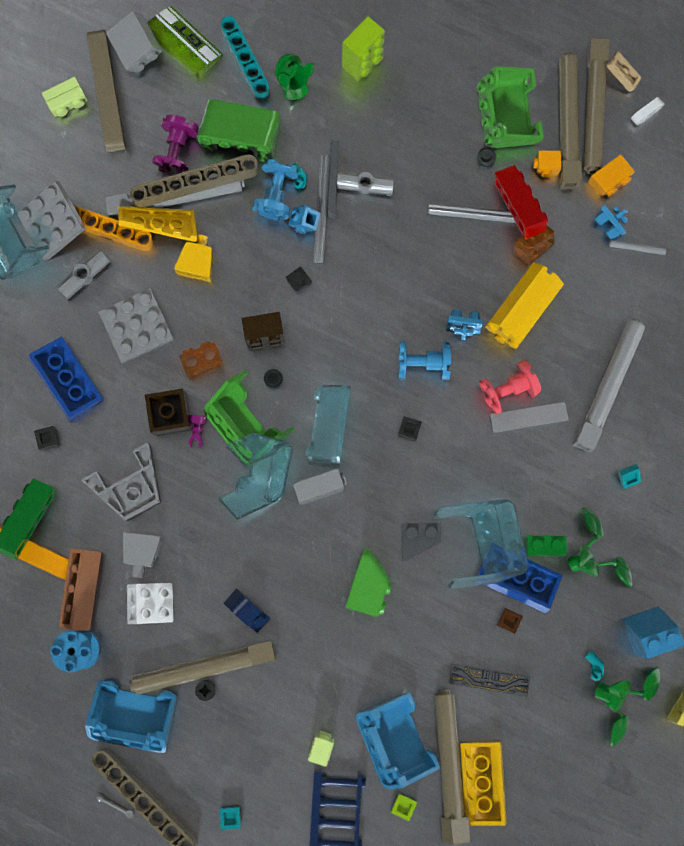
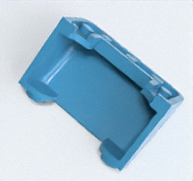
M98 680L85 724L87 736L99 742L164 753L169 740L177 695L166 690L158 693L157 697L144 694L136 695L133 692L119 690V687L112 680Z
M410 692L356 714V721L379 780L386 789L403 788L440 769L437 755L430 750L424 749L410 714L414 712L416 702Z

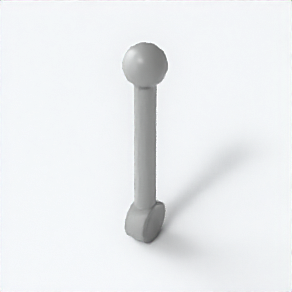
M97 794V801H103L125 813L127 818L133 817V810H126L104 798L103 794Z

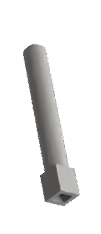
M244 180L143 208H163L241 192V187H245ZM199 181L190 182V183H191V184H196V183H198ZM181 184L175 185L172 188L178 189L181 186ZM156 189L154 194H160L162 189ZM127 193L105 197L108 215L115 220H118V206L137 207ZM138 194L135 199H142L144 194Z
M638 319L627 321L584 423L581 424L575 438L574 446L588 452L595 450L602 434L604 423L645 330L642 321Z

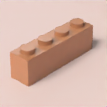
M70 548L59 621L60 628L90 631L101 552Z

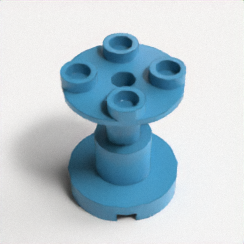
M268 159L267 163L262 165V170L273 176L271 187L266 189L264 199L254 200L252 210L254 212L259 210L258 214L267 218L279 220V216H283L284 219H288L290 208L283 204L285 193L281 190L284 179L298 178L297 167L291 164H279L276 160Z
M406 341L400 342L399 378L405 379L406 366H426V370H440L441 380H449L451 371H448L451 365L450 342H442L441 351H426V355H406Z
M90 631L64 632L54 640L50 649L52 661L57 668L68 673L87 669L94 665L99 658L100 642Z

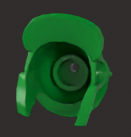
M284 54L280 57L276 64L274 75L285 90L286 99L298 100L306 96L308 93V86L306 84L308 78L313 74L314 64L309 63L303 66L300 57L296 54Z

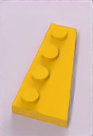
M118 206V223L120 226L193 242L197 241L194 210Z

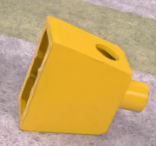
M198 234L195 243H185L174 267L176 274L211 282L214 252L211 247L206 246L207 236Z

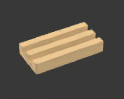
M619 51L613 54V58L606 65L607 68L629 92L633 91L641 80V76Z

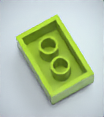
M369 16L342 42V68L357 81L362 77L365 78L371 71L370 68L374 64H379L383 58L385 30Z

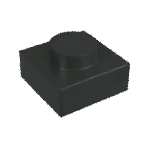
M301 266L286 276V280L296 293L312 283V280Z
M403 416L398 435L416 441L422 422Z
M54 426L34 430L39 450L59 445Z

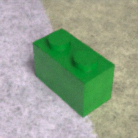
M525 536L524 556H567L566 536Z

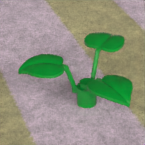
M583 507L584 520L587 528L593 534V539L587 545H582L580 550H578V554L568 558L570 568L574 572L581 570L596 577L599 575L598 566L614 565L619 578L632 588L631 570L622 557H616V561L597 563L589 547L598 537H604V530L597 515L587 507Z
M656 667L647 675L642 691L630 690V681L628 680L619 681L611 686L600 683L597 686L595 697L605 701L606 705L618 714V719L615 720L612 728L610 747L618 744L628 730L629 717L627 715L623 716L619 711L628 693L644 695V700L646 701L652 699L660 683L659 668Z

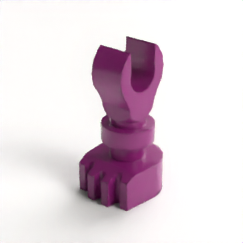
M189 415V421L194 423V427H192L193 434L189 439L190 447H192L194 439L199 440L198 448L202 446L201 432H203V428L201 427L202 424H206L207 417Z

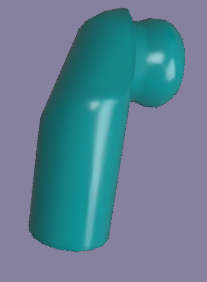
M294 162L292 165L297 167L296 171L299 174L298 178L295 179L294 186L297 189H303L307 184V173Z
M591 650L585 655V658L592 664L591 678L599 681L604 675V662Z

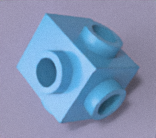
M308 205L293 207L290 213L289 226L294 227L296 232L303 234L306 231H316L321 213L313 210Z

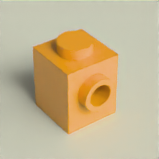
M538 151L536 157H533V168H536V175H541L542 177L558 175L561 170V151Z

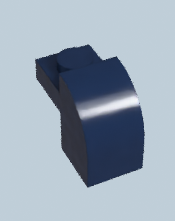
M237 588L224 602L234 615L256 633L270 619L267 614Z

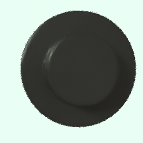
M484 147L478 153L479 162L485 166L493 164L497 157L495 150L491 147Z
M270 369L265 373L264 382L268 387L277 388L282 384L283 376L279 370Z

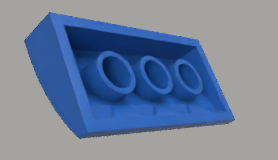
M62 336L28 355L29 361L69 422L103 400Z
M491 543L475 581L547 613L551 609L563 575Z

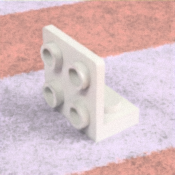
M172 583L127 585L128 624L173 622Z

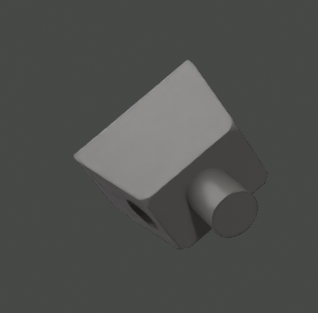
M123 532V563L133 565L131 577L143 578L144 567H154L163 537Z

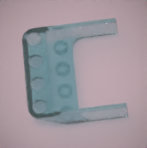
M501 499L444 506L436 509L433 514L434 519L464 515L472 520L484 570V575L453 579L448 585L449 589L495 584L522 575L527 571V555L516 509L511 501Z

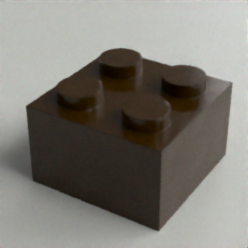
M280 312L242 318L247 348L258 350L263 348L264 345L276 347L285 342Z
M183 388L145 395L149 428L153 436L191 429L186 392Z

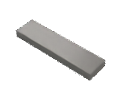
M565 402L489 415L493 434L569 420Z

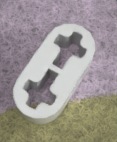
M659 97L655 98L636 112L631 118L637 126L659 111L664 106V103Z

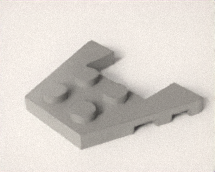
M148 442L132 451L141 469L106 488L97 471L81 479L86 486L124 521H128L160 503L151 449Z

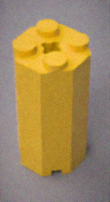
M532 263L485 326L488 331L496 335L494 338L499 343L504 344L506 342L512 348L517 349L564 285L554 272L551 275L547 273L548 268L544 265Z

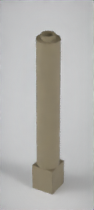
M591 38L587 48L588 81L583 169L588 174L596 173L602 168L606 65L609 61L610 39Z
M565 53L559 58L561 147L559 188L578 189L582 183L581 161L579 157L578 57L573 53Z
M272 640L133 675L132 680H130V688L136 695L274 661L276 656Z
M438 690V694L434 696L444 817H441L442 841L446 844L457 845L470 842L469 819L464 816L454 693H450V690Z

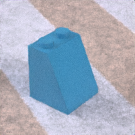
M659 606L622 619L636 657L649 659L684 646V640L678 625Z

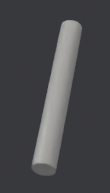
M612 239L609 242V247L665 255L667 250L665 247Z

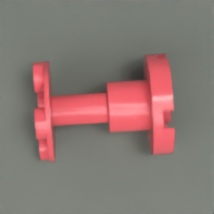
M527 360L518 362V373L507 378L508 382L493 389L486 378L479 381L482 391H485L487 395L485 401L489 408L492 407L495 414L502 412L499 399L511 393L518 395L527 391L534 398L541 394L539 393L541 392L539 380L536 374H532L529 370L532 367Z

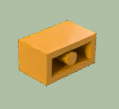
M620 154L594 173L588 183L601 199L606 195L610 197L617 191L618 186L621 184L625 186L632 180L631 176L635 171Z

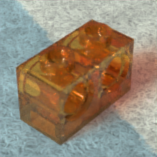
M546 225V232L527 239L523 236L513 243L514 256L528 267L555 244V231Z
M211 341L202 343L200 348L194 350L189 348L179 355L189 380L224 367L215 342L211 343ZM208 352L215 353V357L211 360H207L205 355ZM190 359L197 360L195 366L189 367L187 365Z

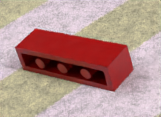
M516 165L494 172L495 186L523 237L527 239L546 232L548 217L545 212L541 211L538 199H534L530 185H526L522 171H518Z

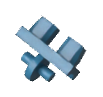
M606 205L601 207L602 211L597 214L595 220L600 226L610 220L613 226L605 231L610 239H614L620 234L621 236L626 234L618 220L620 219L623 224L627 223L628 220L624 215L628 213V210L620 211L616 206L613 209L616 214L614 217Z
M453 309L448 317L446 330L454 331V334H460L461 340H465L466 335H480L483 320L480 319L479 312H470L469 318L462 317V311Z

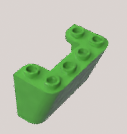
M495 66L478 82L479 107L482 112V126L484 127L485 134L484 143L487 147L494 149L538 144L544 139L541 121H538L533 126L531 125L527 94L536 87L534 69Z
M209 100L197 136L200 148L212 152L219 145L222 148L234 147L243 152L251 150L257 157V160L267 162L268 159H273L281 115L269 109L220 100Z

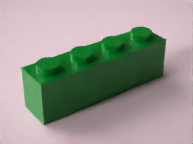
M34 478L30 484L27 483L25 485L23 496L20 500H16L12 514L7 516L3 522V528L0 532V554L17 561L55 497L53 487Z

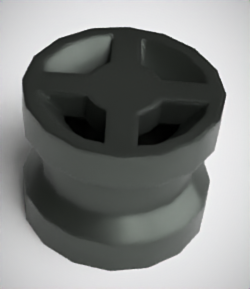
M204 680L196 686L195 694L201 701H208L216 694V686L212 681Z

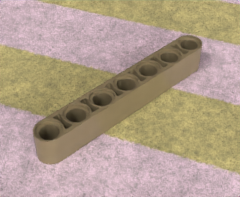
M106 30L87 32L106 151L109 153L126 150Z
M253 155L233 158L136 185L130 190V197L137 207L151 206L252 178L259 171L258 162ZM247 164L254 165L251 169L245 168ZM233 168L236 170L233 174L227 173L229 169ZM215 173L218 175L215 179L209 178L211 174ZM193 179H199V182L196 184L190 183ZM174 184H181L178 189L172 188ZM156 189H162L160 194H154ZM138 194H144L142 199H135Z
M103 748L93 754L91 760L93 766L171 846H182L183 841H189L192 846H197V840L194 835L109 749ZM99 754H104L107 757L105 764L99 762ZM113 768L120 770V778H115L112 775ZM126 783L134 784L135 791H127ZM146 797L149 800V806H142L140 798ZM154 812H161L163 820L157 821L154 818ZM168 827H176L178 833L176 835L169 834Z

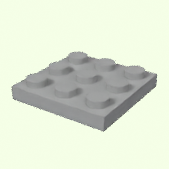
M53 181L17 213L43 260L52 258L87 229L59 181Z
M150 288L99 311V315L122 364L174 340Z

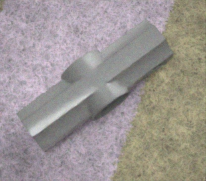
M338 171L337 189L354 190L362 194L371 192L392 195L393 177L376 176L369 172L359 174ZM367 180L370 184L364 186L361 184V181Z
M99 249L96 250L83 263L77 264L73 268V272L56 286L57 289L69 299L84 285L91 283L93 277L110 261ZM82 271H87V275L85 277H79V274Z

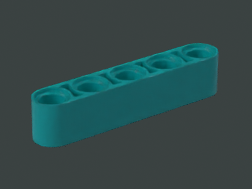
M226 16L221 20L220 24L223 37L254 98L259 102H265L270 97L269 83L236 19L232 16ZM229 26L233 27L231 30L226 29ZM235 42H241L240 45H234ZM244 57L250 58L247 61H242ZM251 73H257V76L251 77L249 75ZM261 88L265 89L262 93L258 92Z

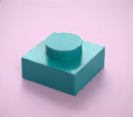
M637 464L618 471L620 483L624 489L642 482L640 468Z
M240 806L219 809L221 830L241 828Z

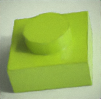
M398 793L391 813L410 821L417 801Z

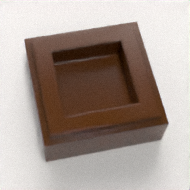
M504 608L497 626L515 634L523 616Z

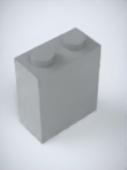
M132 10L106 32L121 62L128 71L134 73L142 71L146 64L155 60L158 54L162 52L144 16Z
M337 468L294 483L293 486L300 505L343 491L346 479L343 472L339 473Z

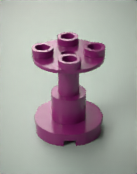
M166 115V118H162L161 127L169 132L166 141L169 144L167 156L158 155L152 158V163L159 166V171L163 173L173 171L179 174L189 170L187 164L177 159L180 148L185 147L186 139L194 138L198 134L199 126L195 122L191 121V124L185 122L186 118L177 115Z

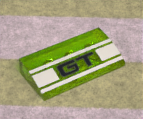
M172 6L164 9L147 22L157 42L197 80L223 56L219 49Z

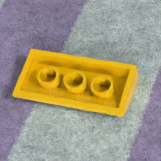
M502 741L460 743L465 816L469 819V826L506 825L507 812Z

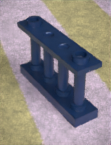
M314 769L309 846H362V840H359L361 790H365L366 778L362 777V772H358L357 779L326 777V775H322V769ZM321 787H357L356 800L325 798V796L321 795ZM324 806L356 808L355 820L324 819L323 816H319L320 808H324ZM323 827L354 829V841L322 839V837H318V829H323Z

